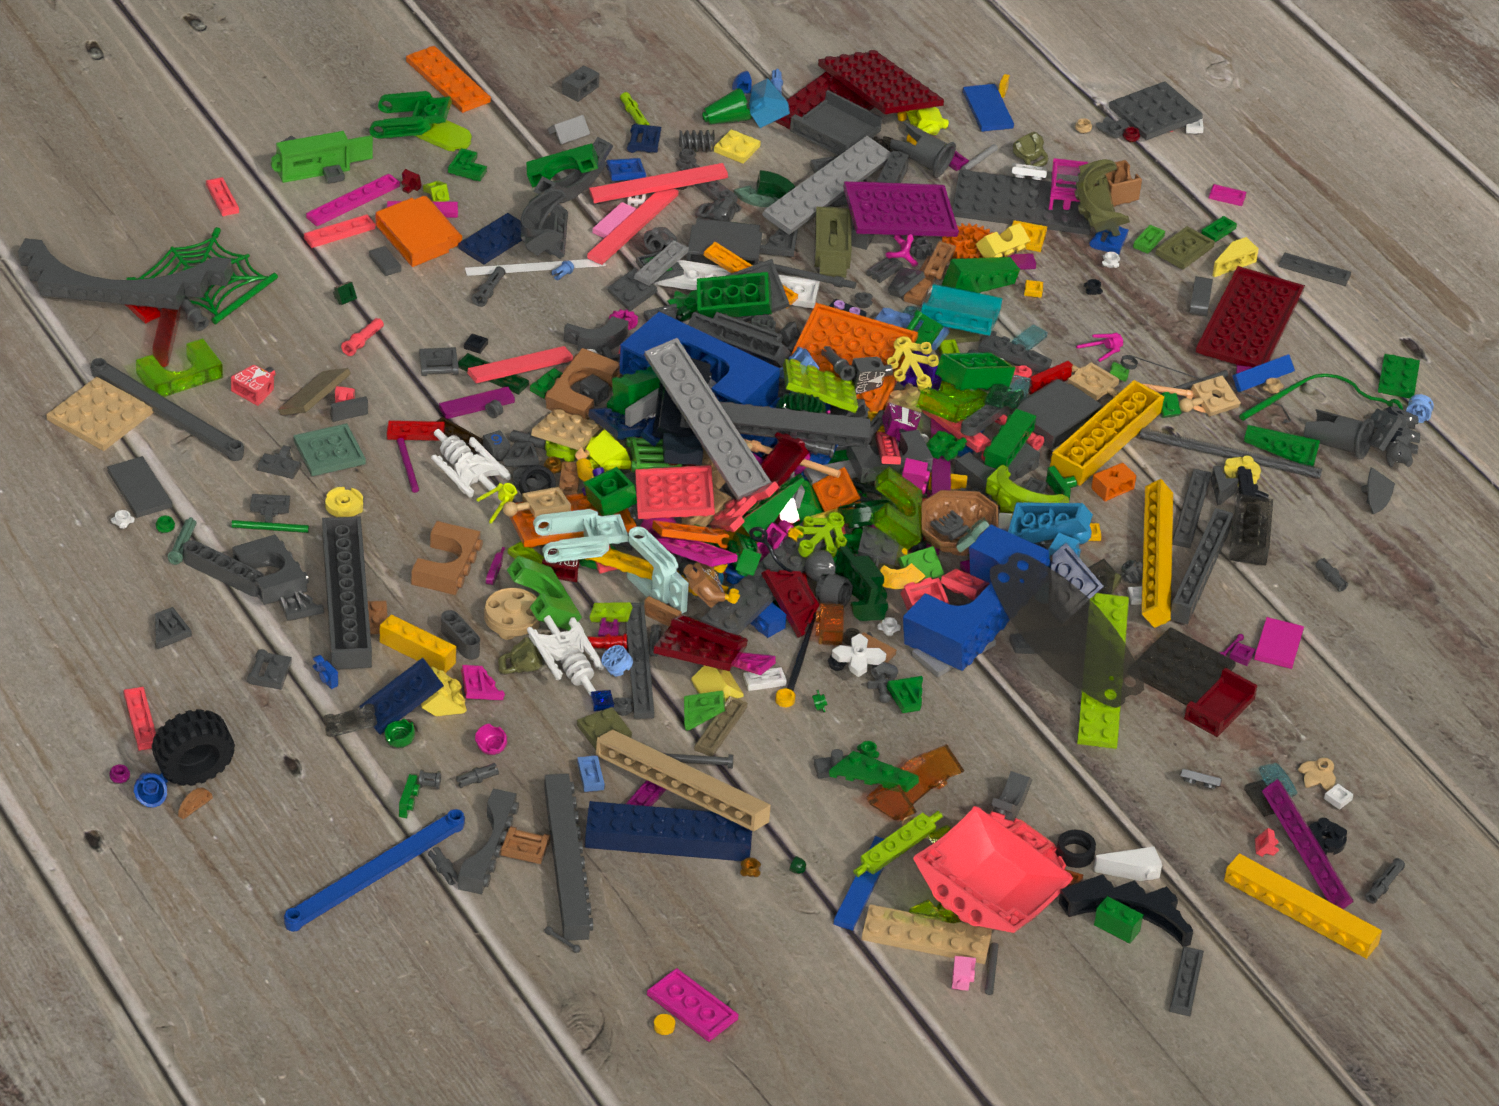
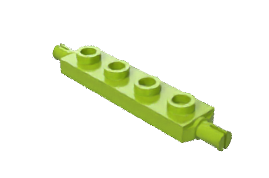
M936 811L930 817L922 812L860 857L862 865L853 870L856 877H859L866 871L875 874L936 830L935 822L943 818L940 811Z

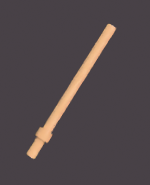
M744 439L752 444L751 451L762 452L769 455L774 449L762 445L759 441ZM807 459L800 463L801 466L837 478L841 474L840 470Z

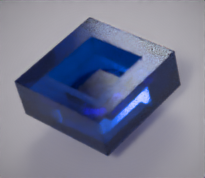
M611 690L591 692L594 711H602L610 707L614 708Z

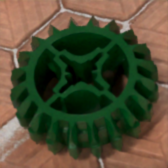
M800 392L785 394L780 397L776 404L778 409L787 408L795 411L804 410L813 413H826V405L823 404V401L819 400V397H813V394H806V392L804 394Z

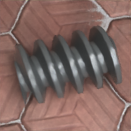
M679 130V147L682 150L686 147L688 149L695 147L696 152H698L701 147L702 151L705 152L706 147H708L709 151L712 152L715 140L714 130L711 135L709 130H706L704 135L702 130H699L698 135L695 130H692L691 135L688 130L685 131L684 135Z

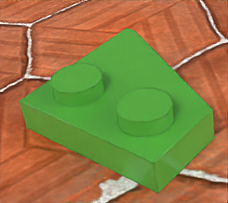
M716 691L684 696L686 731L725 711L724 692Z

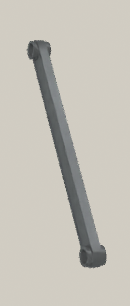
M96 358L92 361L91 373L94 378L98 377L152 407V411L225 454L230 460L240 461L243 458L244 446L241 441L231 438L108 364L105 359Z

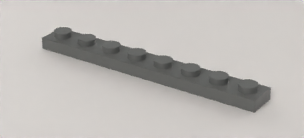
M644 602L631 603L633 608L628 622L625 623L628 653L633 658L630 678L634 719H652L655 712Z

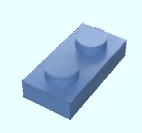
M598 755L578 757L577 764L584 792L604 790L605 784Z

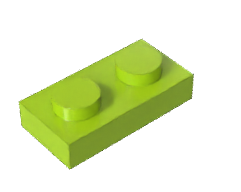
M630 602L594 603L589 618L591 622H600L602 618H606L608 622H613L614 619H618V622H628L633 607Z

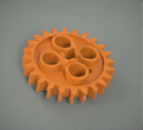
M961 223L960 227L957 225L959 230L958 236H942V242L956 246L951 259L983 258L976 243L994 232L990 233V229L984 230V226L979 228L977 224L971 226L968 223V226H965Z

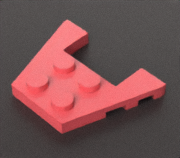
M773 481L738 501L737 499L730 500L725 504L726 508L719 511L713 516L714 520L709 525L712 529L721 528L726 532H735L745 522L742 516L758 500L770 497L779 488L778 484Z

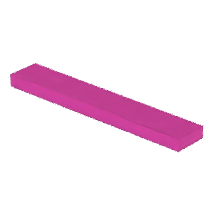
M391 174L384 175L307 212L306 218L314 225L319 226L400 187V181Z

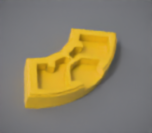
M912 563L906 568L899 570L890 569L885 565L880 569V572L884 575V584L882 586L889 589H904L906 584L911 582L917 584L926 577Z

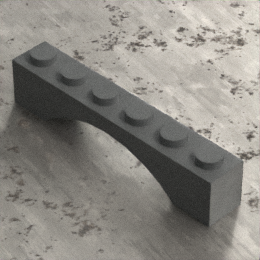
M493 788L487 802V818L493 829L492 835L488 843L479 852L464 860L458 874V890L482 895L484 888L489 887L490 873H494L496 869V858L501 856V845L505 841L508 828L513 825V815L518 813L519 802H516L517 793Z

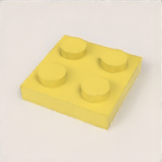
M731 129L714 146V152L744 164L760 147L761 141Z

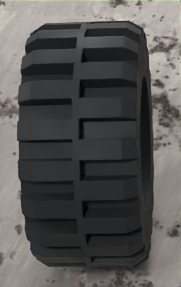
M196 709V711H185L186 713L184 714L179 713L172 720H167L165 725L158 729V734H155L152 743L153 756L164 778L170 782L181 786L186 784L193 786L199 782L202 784L210 778H215L216 774L222 773L225 770V766L230 764L231 757H233L235 751L234 741L221 716L209 710L204 712L202 709Z

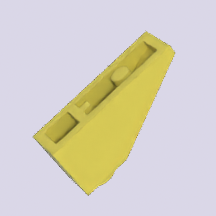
M1247 237L1233 241L1215 261L1212 276L1217 277L1236 270L1237 266L1244 267L1255 263L1259 248Z

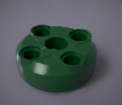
M890 500L859 501L837 508L838 513L844 517V527L848 528L890 522V518L893 515Z

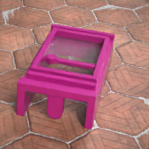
M1053 159L1049 210L1053 208L1054 199L1064 200V210L1070 209L1071 201L1080 202V200H1077L1074 190H1077L1076 182H1079V166L1088 164V162Z

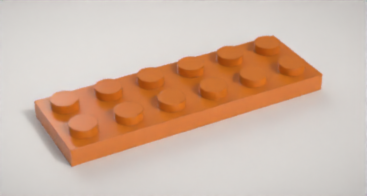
M431 46L406 56V62L444 97H451L452 104L462 113L491 102V97L437 47Z

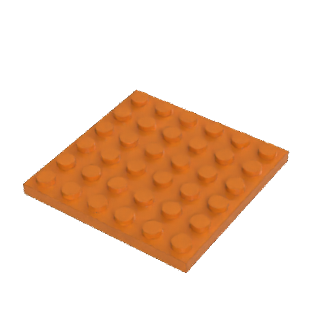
M816 303L791 356L798 347L806 348L818 365L819 371H829L834 373L836 377L841 378L834 371L833 365L822 355V349L826 352L825 346H830L840 358L846 359L849 365H852L854 358L879 357L883 365H888V358L893 357L896 351L894 348L895 340L905 336L910 338L912 343H915L918 338V332ZM902 354L898 361L899 366L893 369V375L885 376L883 385L880 388L856 395L857 399L865 400V404L870 409V412L884 411L890 394L897 383L894 372L900 369L905 359L904 354Z

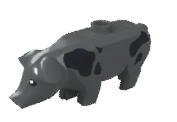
M1398 407L1384 408L1383 411L1403 420L1385 448L1387 461L1390 467H1393L1395 462L1410 467L1413 463L1412 453H1418V445L1411 442H1420V433L1410 429H1415V425L1419 423V418Z

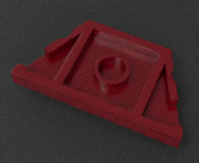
M763 571L761 574L782 611L787 614L786 618L797 638H800L805 634L807 625L811 623L813 614L819 607L817 599L801 571Z

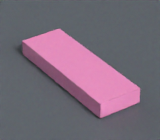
M623 202L620 203L593 227V233L605 238L630 216L636 208Z

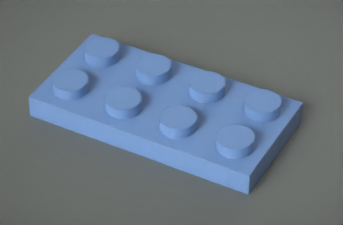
M883 308L874 320L906 329L914 316L894 311L891 308ZM919 321L913 331L917 332L923 322ZM943 326V329L931 345L933 350H936L950 333V327Z

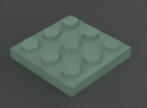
M347 423L293 435L294 443L311 476L366 464V458Z

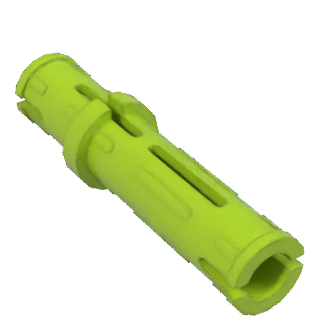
M628 92L622 93L620 100L625 105V110L631 114L635 122L640 125L650 126V123L638 108V103L632 99Z

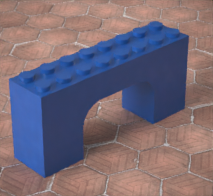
M661 312L655 314L620 344V374L622 375L635 374L640 369L643 371L647 370L650 364L644 356L645 351L678 338L691 358L711 365V379L716 382L711 390L719 402L764 407L769 406L778 397L780 368Z
M991 524L969 546L970 574L990 583L981 594L969 604L954 606L925 593L903 616L905 645L914 649L917 648L961 671L972 664L974 658L984 651L987 644L995 639L1000 630L1006 627L1007 623L1017 615L1022 607L1026 606L1028 600L1033 595H1036L1039 588L1044 583H1047L1050 578L1049 550Z

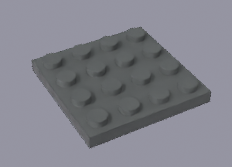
M1166 81L1109 102V108L1122 119L1125 118L1131 127L1137 128L1145 140L1203 119V114Z

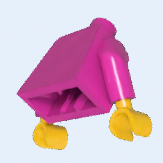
M781 520L779 524L772 522L766 530L768 533L767 541L774 550L787 538L790 537L795 542H798V536L800 534L803 535L800 530L786 520ZM762 542L757 543L762 554L759 563L770 553L768 547Z

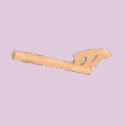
M1143 384L1157 393L1170 392V394L1177 393V395L1185 396L1191 400L1196 398L1192 390ZM1199 405L1193 407L1196 411L1206 413L1202 405L1201 407Z

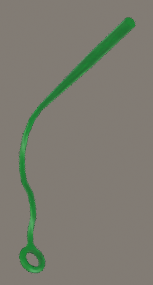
M1325 373L1309 376L1243 412L1239 415V418L1242 421L1248 419L1305 382L1319 377L1337 378L1352 385L1363 397L1383 402L1389 407H1393V403H1396L1403 410V406L1397 399L1387 401L1383 398L1369 396L1362 392L1351 380L1339 375Z

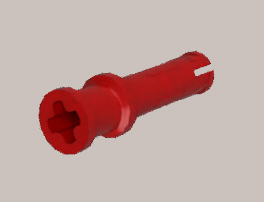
M627 633L623 635L607 634L600 637L587 636L593 648L608 650L615 645H621L627 651Z

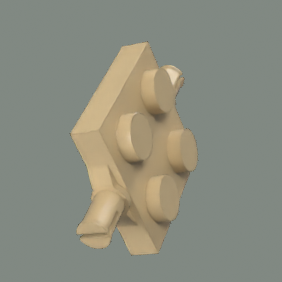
M1092 362L1081 368L1073 364L1072 372L1074 375L1068 378V384L1071 383L1096 401L1105 394L1115 397L1120 393L1114 389L1119 385L1117 377Z
M908 383L905 385V390L891 392L886 407L890 402L922 412L926 391H921L918 387H913L912 384Z

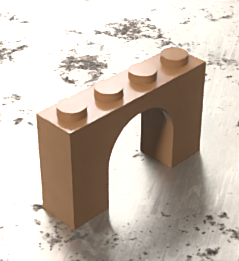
M582 348L578 354L574 355L570 365L565 367L561 377L556 379L552 389L547 391L545 395L546 408L551 411L560 409L565 411V413L580 415L582 418L589 420L588 413L589 409H594V399L571 389L572 385L594 374L612 387V378L621 377L620 362Z
M436 521L430 534V547L454 553L459 558L448 563H437L418 558L412 569L411 585L456 595L459 588H462L464 585L465 575L468 576L470 573L471 563H475L477 551H480L482 548L481 531Z

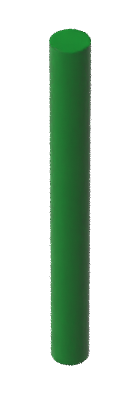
M232 520L231 524L232 528L309 533V525Z

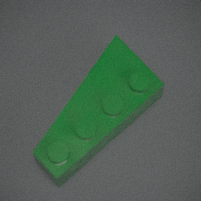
M1011 257L951 259L941 286L981 293L1015 284L1020 268Z

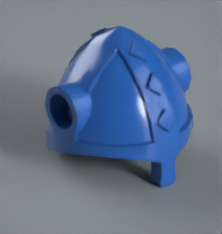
M155 773L141 774L134 784V794L137 800L147 807L154 808L160 806L167 796L166 783L168 780L164 778L162 773L159 775Z

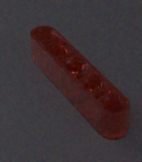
M180 307L178 310L166 308L161 310L152 347L153 365L156 367L164 368L170 363L180 321Z

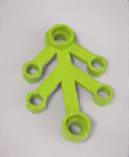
M831 512L826 518L806 516L802 523L803 527L795 526L803 533L798 538H803L804 534L816 535L810 540H802L798 547L799 554L802 557H807L814 551L815 546L824 539L826 551L834 558L837 548L846 546L847 539L844 537L841 529L844 526V517L838 512ZM814 525H825L824 527H814ZM832 530H834L836 535L834 543L830 534Z

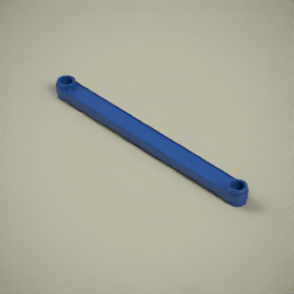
M458 809L450 810L444 817L296 907L288 909L284 915L286 929L292 932L300 930L302 926L452 834L460 832L465 825L464 813Z

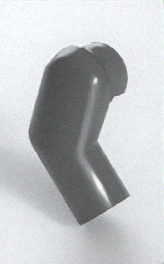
M883 662L871 669V674L877 678L885 673L887 677L890 676V678L895 679L898 674V668L895 665Z

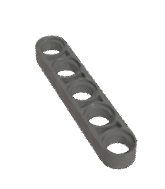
M1002 397L994 398L962 422L961 433L967 436L977 435L1008 412L1010 401Z

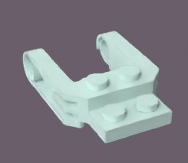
M585 509L542 514L533 521L536 533L541 536L584 532V537L564 539L546 544L542 548V552L548 562L602 557L609 551V544L628 542V534L620 514L599 516L597 511ZM542 522L549 523L546 528L538 527ZM555 548L558 550L554 555L548 554L550 549Z
M634 527L630 529L629 543L654 567L652 580L638 577L627 572V578L646 597L650 596L665 604L669 603L671 607L676 608L682 613L686 612L689 583L677 572L676 569L679 566L675 557L645 528ZM641 535L643 538L637 539L634 536Z

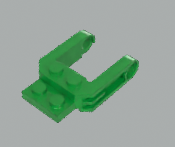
M428 91L382 95L378 102L380 111L384 113L414 111L412 117L374 121L371 123L369 132L377 139L422 135L431 129L433 123L440 124L446 122L452 104L451 97L433 98ZM388 101L392 106H385L383 102ZM374 127H381L383 131L378 132L374 129Z

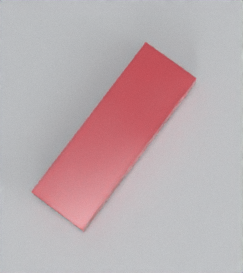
M223 177L206 180V186L221 215L227 216L239 213V207Z

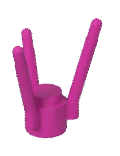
M1117 332L1113 334H1093V338L1106 339L1077 345L1076 348L1105 344V347L1111 349V351L1098 359L1101 362L1112 354L1120 352V347L1123 346V338Z

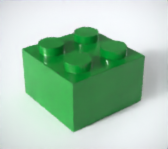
M617 467L583 482L587 500L602 516L614 515L637 504L634 484Z

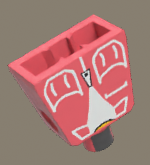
M252 365L231 377V391L259 406L274 389L275 370L272 367H267L263 370L256 365Z

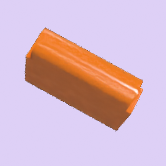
M427 196L417 199L410 198L376 212V226L412 267L449 253V249L458 246V243L462 241V235Z

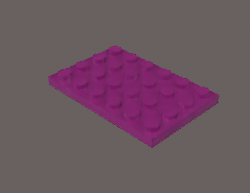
M844 181L843 188L856 234L958 236L959 230L945 185Z

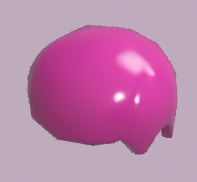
M485 724L479 727L475 733V741L483 753L496 755L505 749L507 735L500 726L494 727L491 724Z

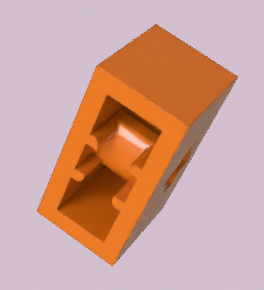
M1120 463L1094 474L1091 489L1104 501H1107L1133 490L1137 475L1124 463Z

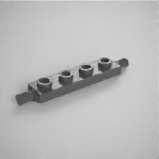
M682 159L676 162V165L680 167V171L700 167L695 162L686 164ZM718 180L694 184L714 201L725 197L734 199L736 201V212H740L742 207L737 204L738 196Z

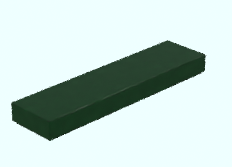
M467 353L458 362V368L468 372V368L488 364L489 362ZM516 374L489 380V382L502 388L509 387L511 392L518 395L529 386L528 379Z

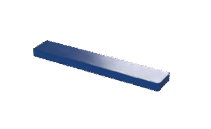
M875 836L869 850L883 841L884 838ZM884 867L875 874L866 871L859 877L855 876L834 918L833 925L854 930Z

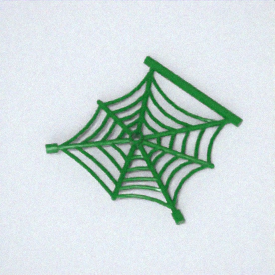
M215 227L211 238L191 246L170 247L166 255L141 277L126 278L127 280L156 278L177 257L179 259L178 264L167 274L171 275L181 263L184 265L183 270L194 267L189 266L187 263L200 262L201 264L206 261L207 257L211 259L212 257L209 255L210 250L217 257L226 258L214 251L212 246L215 242L217 247L224 253L238 257L236 259L230 258L231 263H236L244 275L237 276L233 272V276L230 278L231 281L228 282L227 286L238 280H247L228 290L221 297L216 307L213 305L215 297L226 286H221L214 293L212 299H210L208 294L215 286L211 285L207 292H205L204 297L198 298L208 302L210 308L205 304L190 300L191 303L204 307L215 316L211 321L213 324H217L278 279V275L273 272L269 276H263L251 267L248 261L249 254L242 255L225 250L216 240L221 229ZM210 242L207 247L191 251H176L195 248ZM205 251V253L194 254V255H180V254H191V253H197V252ZM171 252L174 253V256L163 268L151 277L144 278L155 270ZM201 256H203L202 259H198V260H184V259H183V258H194V257H201ZM245 259L249 269L258 276L246 274L241 268L239 261ZM263 280L220 313L217 312L221 302L232 291L247 283Z

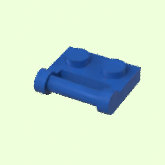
M1119 226L1121 235L1113 236L1112 232L1108 230L1096 232L1090 241V246L1094 249L1115 252L1119 255L1128 236L1129 229ZM1103 233H1108L1105 242H1102L1100 239Z

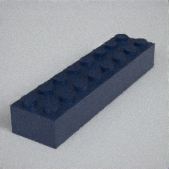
M589 801L585 848L743 861L746 858H750L752 830L714 812Z

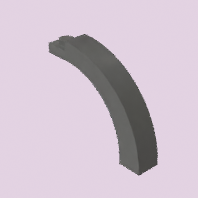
M597 137L593 146L598 155V169L585 173L574 169L569 175L557 181H551L542 176L534 192L540 194L549 188L562 190L567 195L560 203L576 198L602 172L607 164L605 160L613 145Z

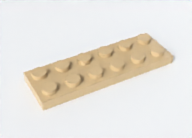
M870 904L861 940L955 958V956L976 958V963L985 964L993 929Z

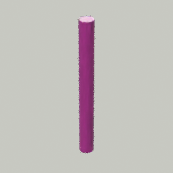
M398 438L397 444L411 490L416 493L419 491V487L403 438Z

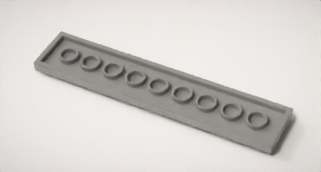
M866 136L766 208L762 215L790 235L816 216V207H828L845 194L843 188L844 181L862 182L886 164L891 152L869 136Z
M675 338L645 351V358L737 501L771 483L679 339Z

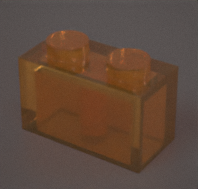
M820 603V611H816L815 623H819V625L816 624L815 636H819L818 644L842 645L844 605Z

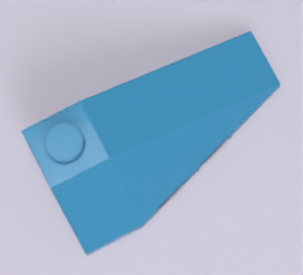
M768 78L753 85L749 102L750 114L760 128L790 114L789 103Z

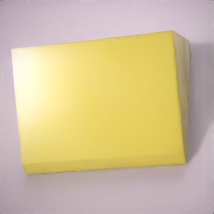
M704 665L691 678L699 694L723 691L725 702L729 696L737 699L744 697L743 692L729 671Z

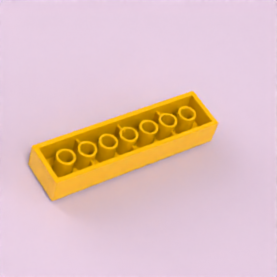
M1133 380L1052 452L1050 467L1055 466L1061 476L1065 478L1074 476L1077 485L1081 486L1132 440L1142 428L1144 429L1161 413L1165 396Z

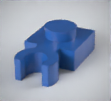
M321 655L313 657V660L316 662L313 668L320 672L321 681L326 683L331 689L337 687L338 671L328 661H325Z

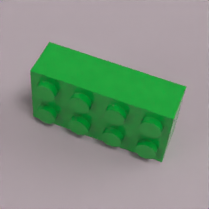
M768 272L697 278L698 313L712 319L716 312L730 317L772 314L771 281Z
M991 352L949 353L941 355L935 374L940 376L942 381L953 384L954 388L961 391L965 389L977 390V388L989 390V388L1001 389L1002 387H1010L1016 367Z

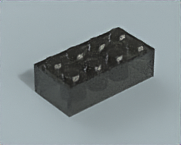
M1236 494L1228 560L1266 566L1270 548L1273 499Z

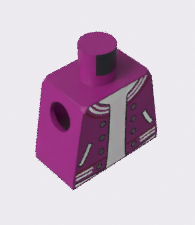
M890 402L882 415L885 433L895 437L898 442H900L901 432L916 430L921 418L920 412Z

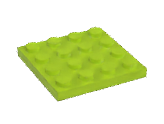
M795 359L784 360L783 371L786 389L796 393L804 394L806 392L808 395L813 394V397H819V400L856 413L858 402L852 380L844 381L836 377L832 372L819 371L815 366L802 365Z

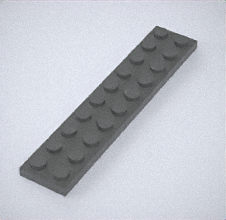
M814 525V527H824V526H825V525ZM832 530L830 534L834 543L836 535L834 530ZM804 534L803 538H797L798 542H795L790 537L787 538L774 550L776 557L787 568L803 573L807 557H802L799 554L798 547L802 540H810L816 534ZM824 539L815 546L814 551L826 550ZM771 553L758 563L754 576L748 574L747 577L745 576L733 587L739 590L738 594H740L735 604L727 600L718 602L701 618L700 622L739 635L775 600L761 573L765 570L774 572L783 570L775 562Z

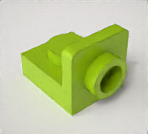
M437 180L423 185L424 192L431 194L432 201L446 202L450 200L447 183Z

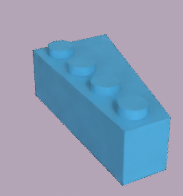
M1016 503L1008 532L1031 543L1055 539L1058 532L1066 536L1087 532L1093 514L1083 503Z

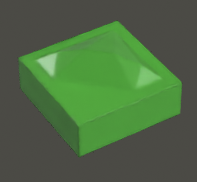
M1113 362L1109 373L1119 380L1126 382L1129 369Z

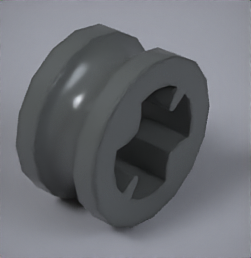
M494 399L485 405V410L491 418H496L498 415L503 414V406L499 401Z

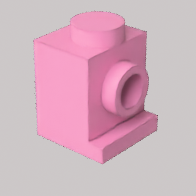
M955 956L952 989L969 991L970 982H974L976 958Z

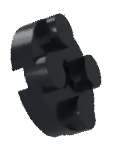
M1320 818L1317 822L1309 825L1311 832L1325 855H1327V852H1334L1333 855L1343 851L1347 841V830L1329 821L1327 818Z

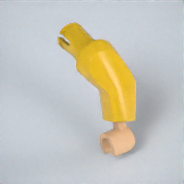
M581 447L575 453V457L578 459L576 462L578 477L585 482L594 478L592 471L594 469L591 467L590 461L586 459L590 452L587 449L583 451Z

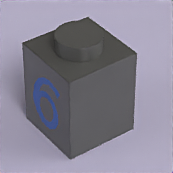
M498 430L483 435V447L497 461L504 460L510 450V442L504 434Z

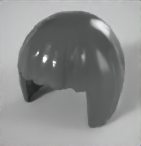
M817 550L808 555L805 562L806 575L818 582L823 574H835V564L832 555L826 550Z

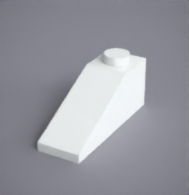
M1155 847L1096 855L1094 872L1137 881L1160 878L1162 863Z

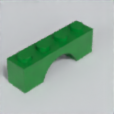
M590 143L527 161V177L533 188L537 186L542 176L551 180L555 174L566 169H577L581 173L598 169V155L593 144Z

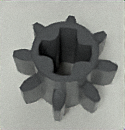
M918 238L915 242H912L910 254H914V257L919 260L926 259L927 255L931 256L932 243H929L925 238Z
M1128 560L1122 565L1121 571L1123 573L1121 576L1125 582L1137 583L1142 580L1143 565L1140 561Z

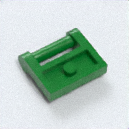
M916 310L913 314V319L906 329L913 331L919 321H923V324L917 331L918 338L915 343L929 342L932 345L943 329V326Z

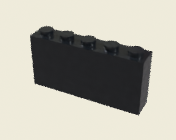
M691 358L708 384L712 376L710 372L711 365ZM660 381L652 436L663 439V433H670L677 437L694 435L691 428L680 427L681 412Z

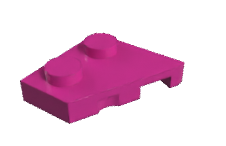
M462 665L461 673L465 698L504 699L505 693L503 690L499 691L495 687L496 682L487 674V671L482 666Z

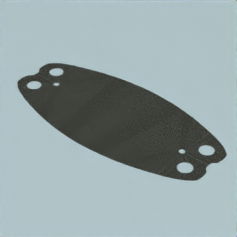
M1014 553L1009 557V561L1006 564H997L990 569V579L993 588L1011 622L1029 646L1064 679L1095 700L1115 708L1122 706L1125 703V698L1129 695L1136 696L1144 691V682L1139 668L1117 630L1102 611L1067 579L1040 561L1023 553ZM1018 561H1026L1029 564V568L1025 571L1020 570L1017 567ZM1001 572L1007 573L1010 577L1009 581L1006 583L999 581L998 574ZM1128 676L1133 677L1136 685L1128 687L1124 683V678ZM1107 689L1114 690L1117 694L1116 698L1113 700L1108 699L1105 696V691Z

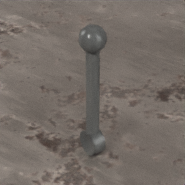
M550 926L544 929L547 935H552L571 947L573 952H580L581 948L579 945H574L555 933Z

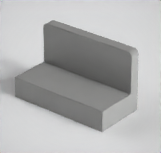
M584 115L548 128L549 134L556 133L560 144L590 134Z

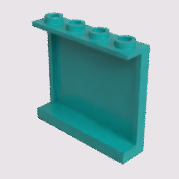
M933 284L931 296L927 303L923 302L921 312L942 326L990 336L1000 316L1003 298Z

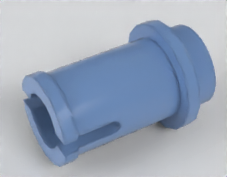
M569 260L563 261L561 266L552 270V276L557 273L553 278L560 280L566 274H571L574 270V265Z

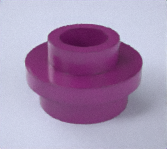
M118 764L112 767L109 776L111 781L115 783H124L129 780L130 771L125 765Z

